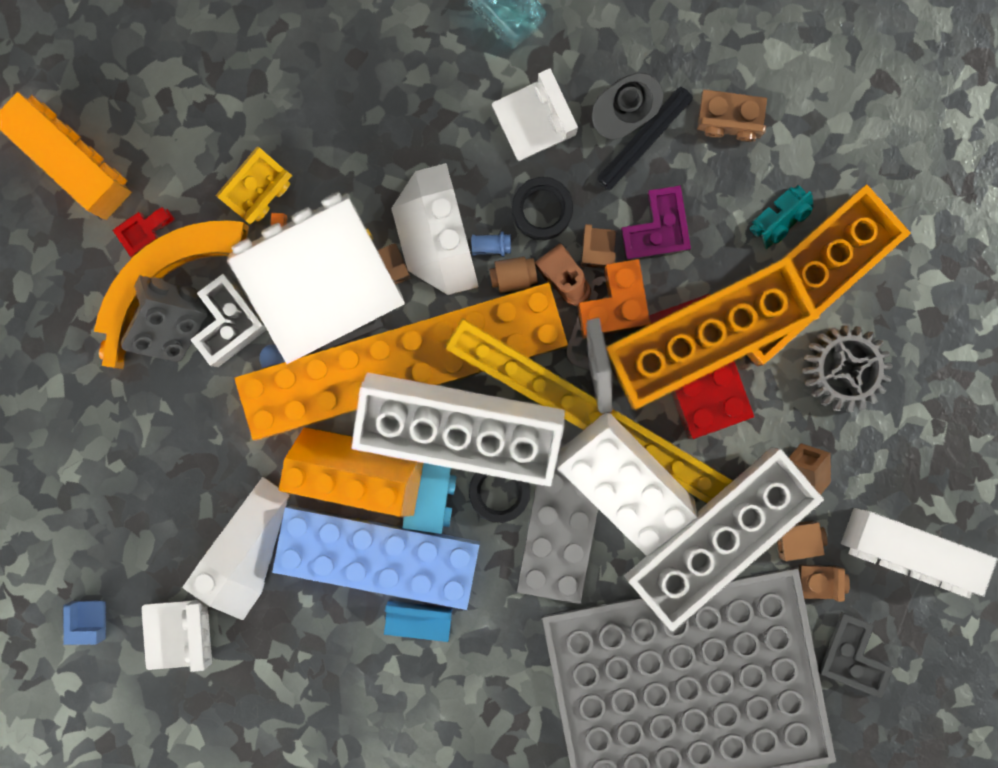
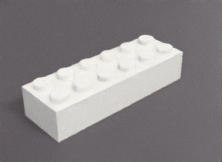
M367 372L360 390L352 449L551 487L564 427L565 410Z
M770 448L697 512V519L649 556L642 559L624 577L669 630L673 632L824 501V499L781 449Z

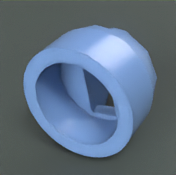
M267 345L260 353L259 359L262 369L285 362L276 345Z

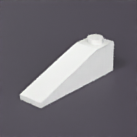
M262 477L201 559L182 588L209 607L244 620L262 594L277 535L281 528L284 509L287 507L290 494L278 491V486Z

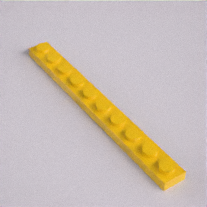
M463 318L445 346V349L538 404L565 410L564 419L582 430H585L604 414L598 411L595 397ZM612 408V412H609L687 492L705 503L712 500L733 481L731 478Z

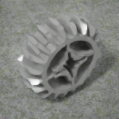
M842 325L840 333L836 327L829 328V337L824 333L817 336L822 346L816 343L809 345L810 350L815 353V356H804V360L812 363V367L803 368V373H812L813 379L805 381L806 386L816 384L817 388L811 395L816 398L824 394L821 405L828 406L833 401L832 407L834 411H840L843 404L846 412H853L855 404L859 410H865L867 408L866 400L871 404L878 402L874 392L878 394L886 393L885 387L880 383L891 382L892 380L890 376L884 375V370L892 369L893 365L890 363L884 364L883 358L890 356L889 351L879 352L878 350L882 347L884 341L880 339L872 343L871 341L874 337L872 331L866 332L862 337L863 330L861 326H855L852 333L849 325ZM843 342L857 345L867 356L863 358L854 357L850 349L845 348ZM833 347L835 351L832 353L834 364L829 370L824 371L826 355ZM860 363V365L853 367V371H849L851 375L849 373L835 374V372L842 370V366H846L845 364ZM871 366L869 380L861 390L860 386L863 384L861 374L865 368ZM841 380L845 388L850 389L852 395L847 396L838 393L827 381Z

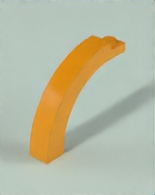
M227 220L188 225L159 237L133 256L111 283L97 315L94 332L106 334V340L101 342L99 357L103 359L102 366L124 368L126 351L122 348L121 340L140 305L134 286L139 275L162 279L168 273L186 263L213 256H229L233 252L232 246L247 239L249 226L244 222Z

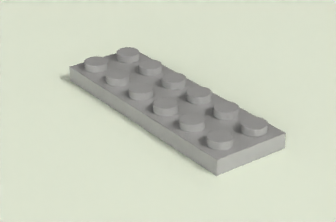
M565 419L559 450L583 431ZM558 455L551 487L536 484L517 592L581 604L598 508L558 469Z

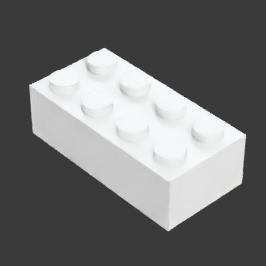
M609 412L600 416L558 451V469L646 556H649L698 518L695 499Z
M853 508L841 541L842 545L850 547L848 552L850 555L874 564L880 558V566L904 575H908L910 569V577L939 587L942 581L940 588L967 598H971L972 592L981 596L985 595L997 561L995 557L857 508Z

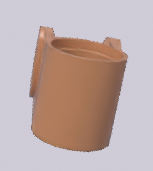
M561 243L534 262L544 279L556 289L569 305L578 306L579 303L586 302L590 298L591 287L586 281L582 269L576 264Z

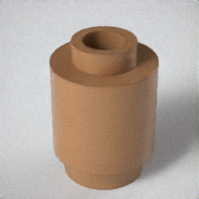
M525 256L494 261L495 268L489 269L492 288L499 287L500 293L528 289L530 285L538 284L534 258L525 259Z

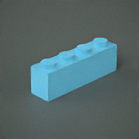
M423 463L414 516H404L403 529L442 534L443 526L450 527L452 508L446 507L448 494L454 495L457 480L456 475H451L452 468Z

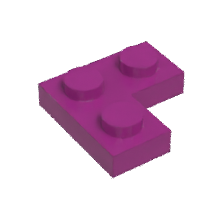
M681 185L649 190L648 198L652 223L621 228L626 261L691 250Z

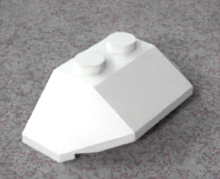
M444 163L415 171L391 208L408 272L446 295L478 288L447 164Z

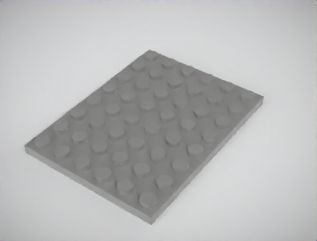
M796 567L733 579L673 632L661 621L642 597L542 616L571 768H809L836 762L799 570Z

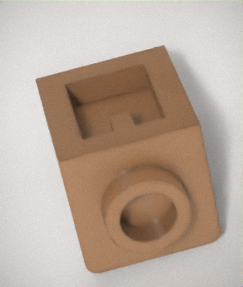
M799 565V575L805 599H834L835 601L844 602L845 594H848L850 589L849 575L845 574L844 568L834 565Z

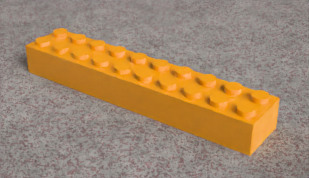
M550 283L310 354L288 364L284 362L234 377L252 440H262L357 411L361 386L367 372L436 386L483 373V370L445 349L447 342L462 318L528 358L566 348L568 343Z

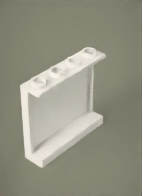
M339 192L334 193L321 201L323 206L313 211L305 208L291 216L292 222L282 227L279 223H276L261 232L263 237L253 242L247 238L231 247L233 252L229 254L228 262L286 364L405 304L398 286L395 285L348 193L342 196Z

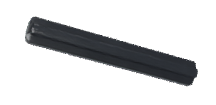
M683 87L677 88L661 106L658 113L647 121L600 173L597 180L602 187L612 190L691 103L693 96L687 89Z

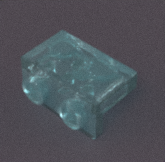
M470 0L468 3L512 50L534 34L547 16V11L537 0Z

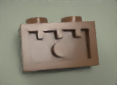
M703 89L697 130L705 131V135L709 137L720 138L724 137V134L737 135V140L754 142L756 138H761L766 132L764 120L767 98Z

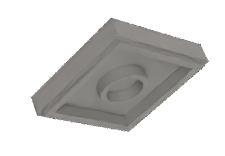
M599 318L591 319L586 323L588 362L598 411L600 413L612 412L611 370Z

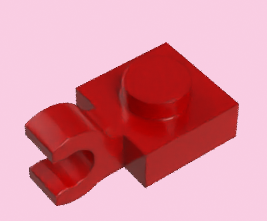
M161 207L147 218H145L143 213L137 212L112 231L129 256L133 257L145 246L159 238L155 231L168 226L175 219L168 209L165 210Z

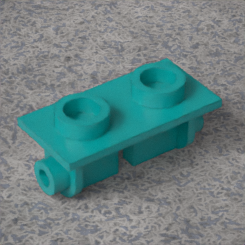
M799 185L795 188L790 187L774 202V205L780 210L778 214L768 207L752 221L753 225L750 227V231L756 237L762 235L764 248L768 249L773 243L781 242L794 224L802 222L809 217L814 207L811 191L806 194Z

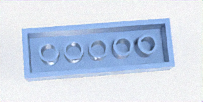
M290 505L284 509L272 573L467 610L480 541L403 529L402 526Z

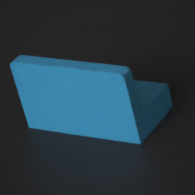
M388 601L385 608L384 635L449 642L453 608Z

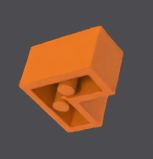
M639 259L607 264L604 268L609 298L581 302L577 306L583 338H587L586 323L591 319L599 318L603 335L646 328L650 325Z

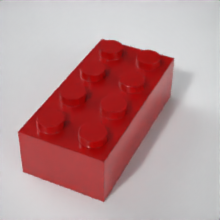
M710 293L649 315L650 325L711 296ZM735 361L671 391L687 439H696L755 417Z

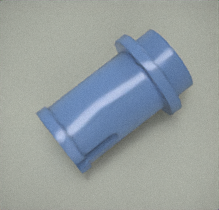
M501 231L500 235H472V256L501 254V257H505V254H511V234H504V231Z

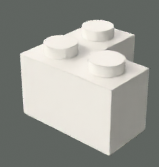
M221 274L197 293L217 319L190 339L210 366H221L267 330L257 311L231 277Z

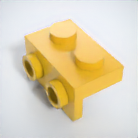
M257 146L216 196L251 225L254 221L259 222L270 209L268 204L275 196L280 197L286 192L290 186L288 180L292 175Z

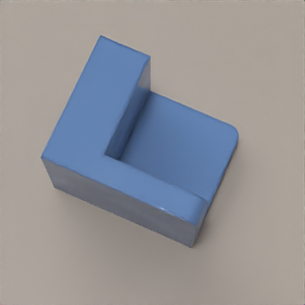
M72 601L64 605V645L98 644L106 639L105 601Z

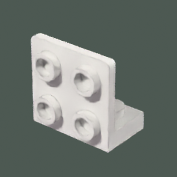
M550 68L538 73L537 82L492 103V108L517 161L531 157L577 134L578 126Z
M201 600L152 603L142 606L146 669L190 667L191 672L204 671L212 664L207 604Z

